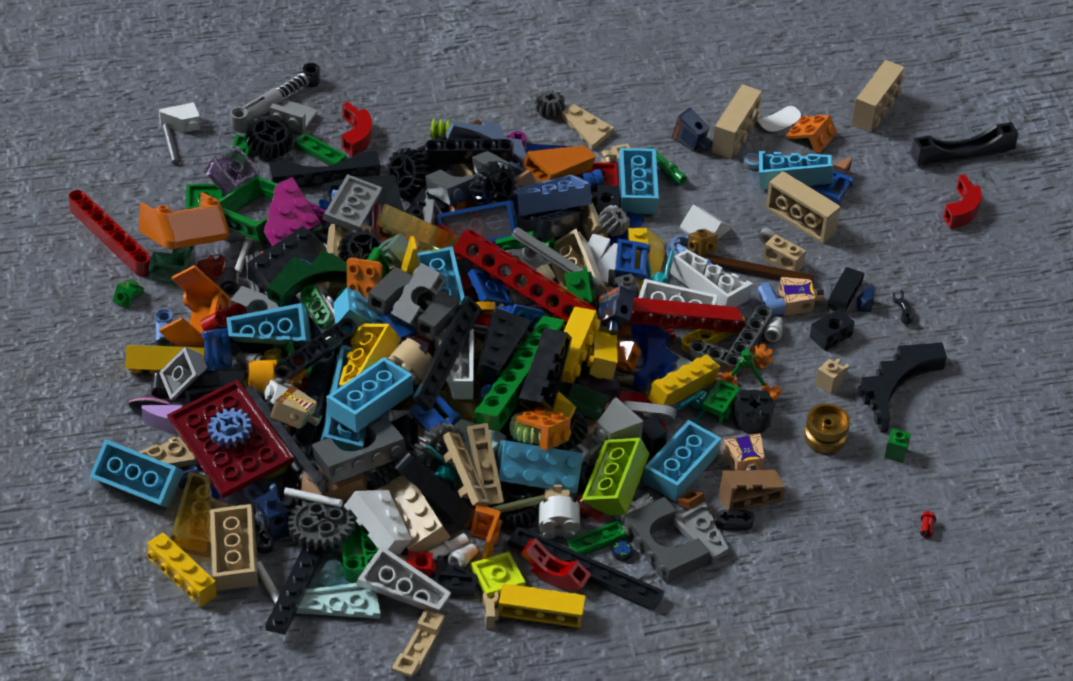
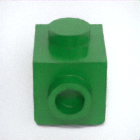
M134 280L119 283L116 286L113 302L129 308L133 297L143 295L144 287L138 285V282Z

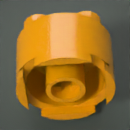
M276 360L248 361V386L252 384L256 391L260 389L265 396L266 387L269 385L270 380H274L273 371L277 365Z

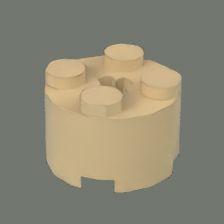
M407 338L395 349L388 360L413 375V385L416 386L423 379L433 358L429 353L425 355L419 349L421 346L419 343Z

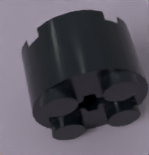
M741 390L735 401L733 414L735 426L737 428L739 426L747 434H761L765 432V429L772 424L774 401L770 397V393L766 390Z

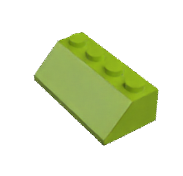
M641 438L605 440L582 497L583 503L608 515L627 514L649 457V452Z

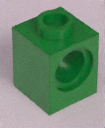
M892 428L884 458L903 463L909 447L911 433Z

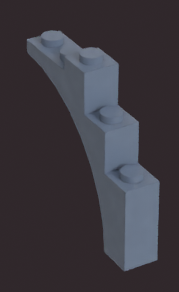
M456 121L451 122L446 133L447 139H509L513 141V160L509 162L511 168L517 176L526 171L522 166L526 153L521 139L504 137L500 123L483 121L481 125Z

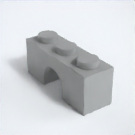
M421 263L414 270L411 281L404 287L403 294L399 301L394 304L391 314L398 320L417 329L418 317L424 312L417 304L419 296L424 292H431L437 295L446 278L440 272Z
M241 286L230 300L231 306L237 303L242 304L247 314L279 308L275 302L268 299V295Z

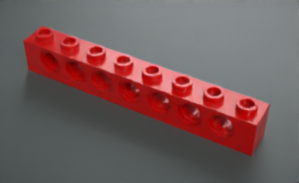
M471 229L463 230L453 250L458 252L457 255L464 260L469 259L473 262V266L480 270L488 271L490 277L505 282L504 285L511 290H518L523 298L527 300L532 299L539 308L551 311L553 313L552 316L568 322L571 316L568 311L570 306L573 308L597 310L592 305ZM474 246L479 248L478 256L473 252ZM490 256L495 258L494 265H491L489 262ZM506 266H509L511 269L510 275L505 273ZM522 276L527 279L526 286L521 283ZM538 286L543 289L542 296L537 293ZM554 296H556L559 299L558 306L553 304L552 300Z

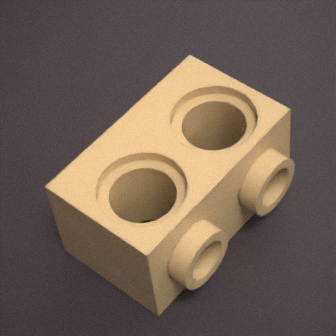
M775 234L765 244L763 260L777 268L799 272L804 267L806 250Z

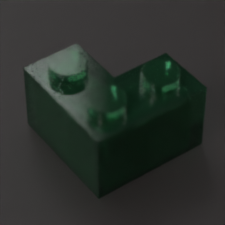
M195 245L173 249L172 254L153 251L149 262L150 281L176 284L172 280V276L194 266L196 259Z

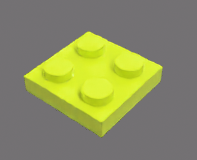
M510 552L471 563V570L477 575V581L483 593L487 592L488 598L495 596V592H498L500 595L502 584H514L525 587V580Z

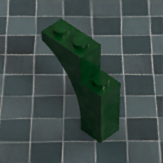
M325 250L318 255L311 265L305 260H300L294 256L267 287L268 299L284 307L308 285L314 286L326 282L347 283V262Z

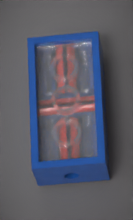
M513 200L436 214L438 225L447 226L459 237L463 230L471 229L490 242H496V239L512 236L513 231L518 227ZM439 228L440 237L442 239L445 233L443 229ZM452 241L451 246H453V248L455 247L457 241Z

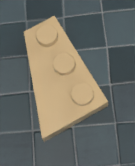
M575 104L570 105L562 112L564 121L580 134L579 137L588 143V147L591 150L614 133L613 126Z
M174 436L169 438L167 443L160 446L153 445L139 451L142 454L175 467L198 464L180 437L176 438Z

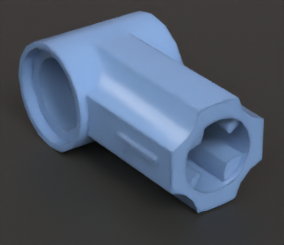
M766 282L757 287V294L762 305L772 309V317L784 315L786 312L785 302L783 298H778L773 285Z
M160 309L155 314L156 345L170 346L173 343L162 335L159 329L173 322V314L168 309Z

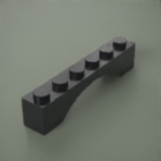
M1008 122L996 124L980 135L960 141H943L931 135L913 138L910 154L916 165H923L1013 150L1016 148L1019 133L1013 123Z
M377 150L359 152L344 162L329 166H304L290 161L269 162L270 181L278 184L293 177L299 188L345 179L347 174L353 177L358 176V178L380 176V161Z

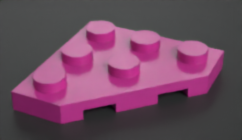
M293 177L278 183L274 190L267 223L264 228V233L272 246L302 226L311 231L321 225Z

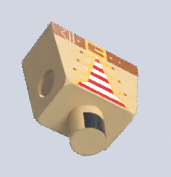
M292 386L275 400L270 415L271 418L296 428H302L307 422L318 426L322 419V415L314 412L317 405L316 401Z

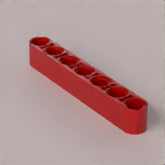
M71 191L69 193L71 213L136 275L141 277L149 275L151 272L149 253L83 191Z
M634 297L631 318L628 322L724 332H739L745 326L743 316L738 307Z

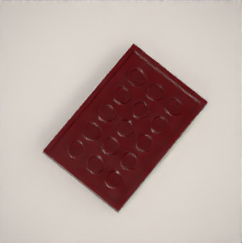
M238 379L167 414L169 422L222 499L294 462L292 454ZM232 408H234L235 412L241 409L243 414L247 413L248 417L251 418L253 431L249 433V439L244 438V444L238 442L237 447L230 444V447L226 448V444L219 447L218 442L213 443L208 432V424L211 423V417L217 418V412L222 414L224 409L230 412Z

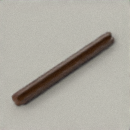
M707 254L705 257L713 265H718L724 269L780 280L781 277L809 279L812 281V285L814 282V275L711 254Z

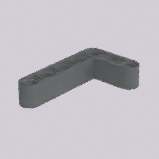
M766 305L758 306L729 351L702 340H693L690 343L688 360L693 362L696 358H701L707 354L720 366L718 373L732 372L741 360L742 351L747 349L751 354L754 353L752 348L758 346L763 339L764 330L771 322L772 309ZM741 367L739 371L736 373L737 378L740 376L741 372L745 367Z

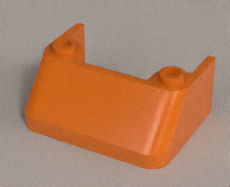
M201 193L200 207L173 211L165 205H160L158 208L153 209L145 203H140L139 232L165 248L177 249L229 239V228L221 203L216 198H212L205 193Z
M194 265L172 276V280L184 290L183 302L185 306L192 310L190 321L188 322L181 317L159 329V332L173 343L175 347L205 348L204 338H202L201 320L231 306L229 296Z

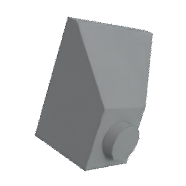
M184 347L159 372L170 400L174 401L207 369L202 354Z
M616 397L598 420L596 436L603 442L610 439L641 438L643 420Z

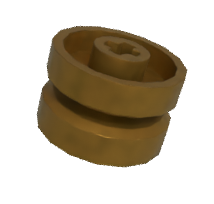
M829 403L819 404L811 408L807 415L804 431V440L807 445L817 452L828 454L838 452L844 448L850 427L848 413L840 406Z

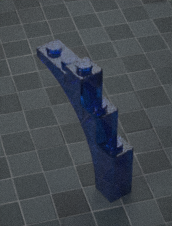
M632 324V333L638 341L643 359L642 370L638 373L631 387L636 392L640 391L643 387L647 388L653 378L655 380L658 377L663 378L668 373L678 369L676 364L679 357L668 350V341L671 336L660 329L658 325Z

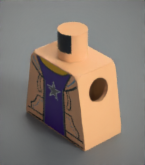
M781 277L779 294L780 298H783L785 302L786 312L784 316L812 312L815 301H824V290H813L811 280Z
M760 434L724 439L722 453L733 471L763 469L764 451Z

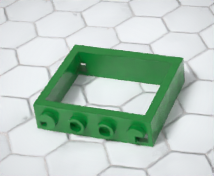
M256 176L218 200L221 203L229 230L258 242L266 239L264 228L268 216L257 222L237 214L235 211L260 195L273 200L277 183Z

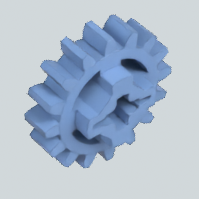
M234 408L230 412L224 409V413H216L217 418L211 417V423L208 424L209 436L212 438L213 443L218 442L219 447L223 444H226V448H229L230 444L237 447L238 442L244 444V438H250L249 433L253 431L251 418L248 417L247 413L243 414L241 409L235 412Z

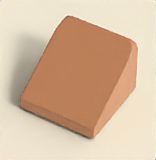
M849 157L833 164V170L848 175L851 169L852 158Z

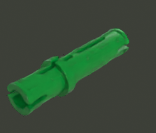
M656 151L657 166L665 172L667 177H671L679 185H683L688 177L678 169L677 165L671 164Z

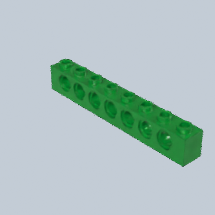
M542 316L540 321L535 324L533 331L527 336L526 341L519 347L514 358H511L509 365L502 371L497 382H494L492 389L485 395L480 406L476 408L474 416L477 420V425L488 423L489 430L500 432L521 401L519 396L538 348L541 334H543L545 328L564 331V320Z

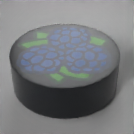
M624 540L615 542L612 546L613 557L620 561L628 560L632 556V545Z

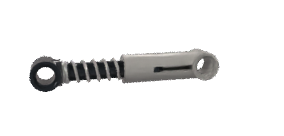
M307 63L303 66L302 72L297 77H294L293 80H289L279 88H272L243 107L232 108L230 111L232 130L237 132L245 131L248 124L254 121V118H259L269 112L273 103L277 105L282 104L286 96H291V93L295 94V90L299 91L300 87L318 86L320 83L319 65Z

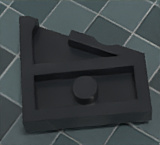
M438 556L434 581L451 592V594L475 596L477 575L469 570H464L457 564L451 565L445 562L442 556Z

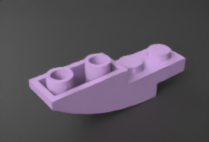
M142 405L143 422L157 429L178 434L169 422L167 414L181 408L182 405Z

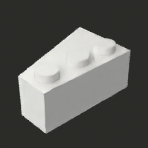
M389 490L355 491L344 505L348 511L351 509L356 515V522L359 525L363 524L368 530L369 538L378 549L383 546L393 554L400 555L412 540Z

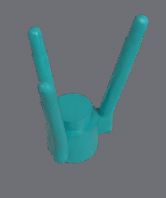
M674 250L670 251L664 273L656 272L652 276L649 258L647 259L648 280L667 284Z
M699 390L693 396L681 402L675 409L679 411L689 404L694 409H701L693 422L698 424L705 412L702 409V404L709 394L704 390Z
M428 446L427 448L443 463V465L437 467L436 476L443 478L447 483L455 481L457 471L451 467V463H445L444 458L435 449Z

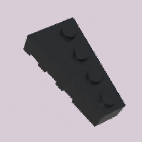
M545 328L540 336L538 348L519 399L530 409L534 410L535 407H543L550 412L554 410L572 342V337L567 332Z

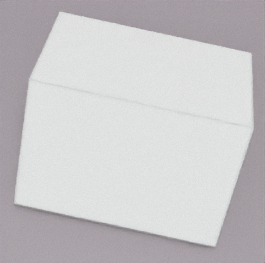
M692 205L679 229L688 235L696 232L698 229H707L718 234V240L731 229V226L706 210Z

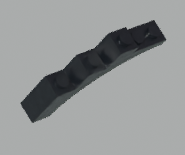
M942 342L898 346L897 352L893 357L894 360L880 361L879 369L876 370V376L862 377L861 385H858V395L862 397L864 404H870L871 411H874V422L878 425L880 433L888 432L891 420L889 402L897 389L918 375L944 369L947 355Z

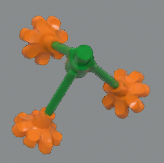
M761 344L759 348L754 346L752 348L754 353L752 354L749 350L744 349L741 360L732 372H725L724 374L719 372L716 376L715 383L721 379L738 387L736 373L741 367L751 368L761 383L762 390L768 391L773 400L783 393L778 385L770 388L756 369L759 365L762 369H766L767 363L772 364L774 361L770 357L773 354V350L771 348L766 350V344Z

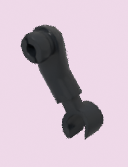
M902 290L900 292L901 298L899 299L895 297L893 292V302L899 304V307L902 309L901 322L908 325L913 321L914 310L907 300H904V292Z

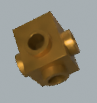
M698 229L696 232L690 233L688 237V250L701 257L716 252L718 234L707 229Z

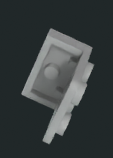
M289 100L284 101L281 106L273 103L270 107L271 119L275 117L278 121L282 120V123H287L292 131L301 134L304 133L317 114L316 109Z

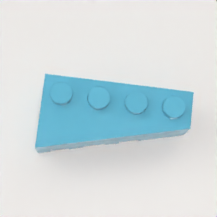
M759 151L761 190L768 189L769 182L782 171L807 186L834 183L831 155L808 154L805 157L799 155V153H792L788 156L781 155V152H774L773 155L766 154L765 151Z
M302 303L227 317L228 334L235 342L285 345L287 342L292 341L293 345L304 346L311 341L308 309Z

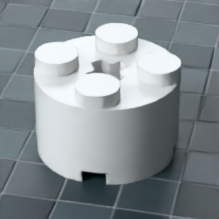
M551 496L547 502L543 503L542 501L539 504V530L543 533L544 538L564 537L565 539H570L576 536L580 529V505L577 501L576 503L572 502L568 496Z

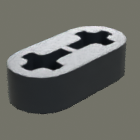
M720 510L716 516V526L723 530H750L754 525L755 516L748 510Z

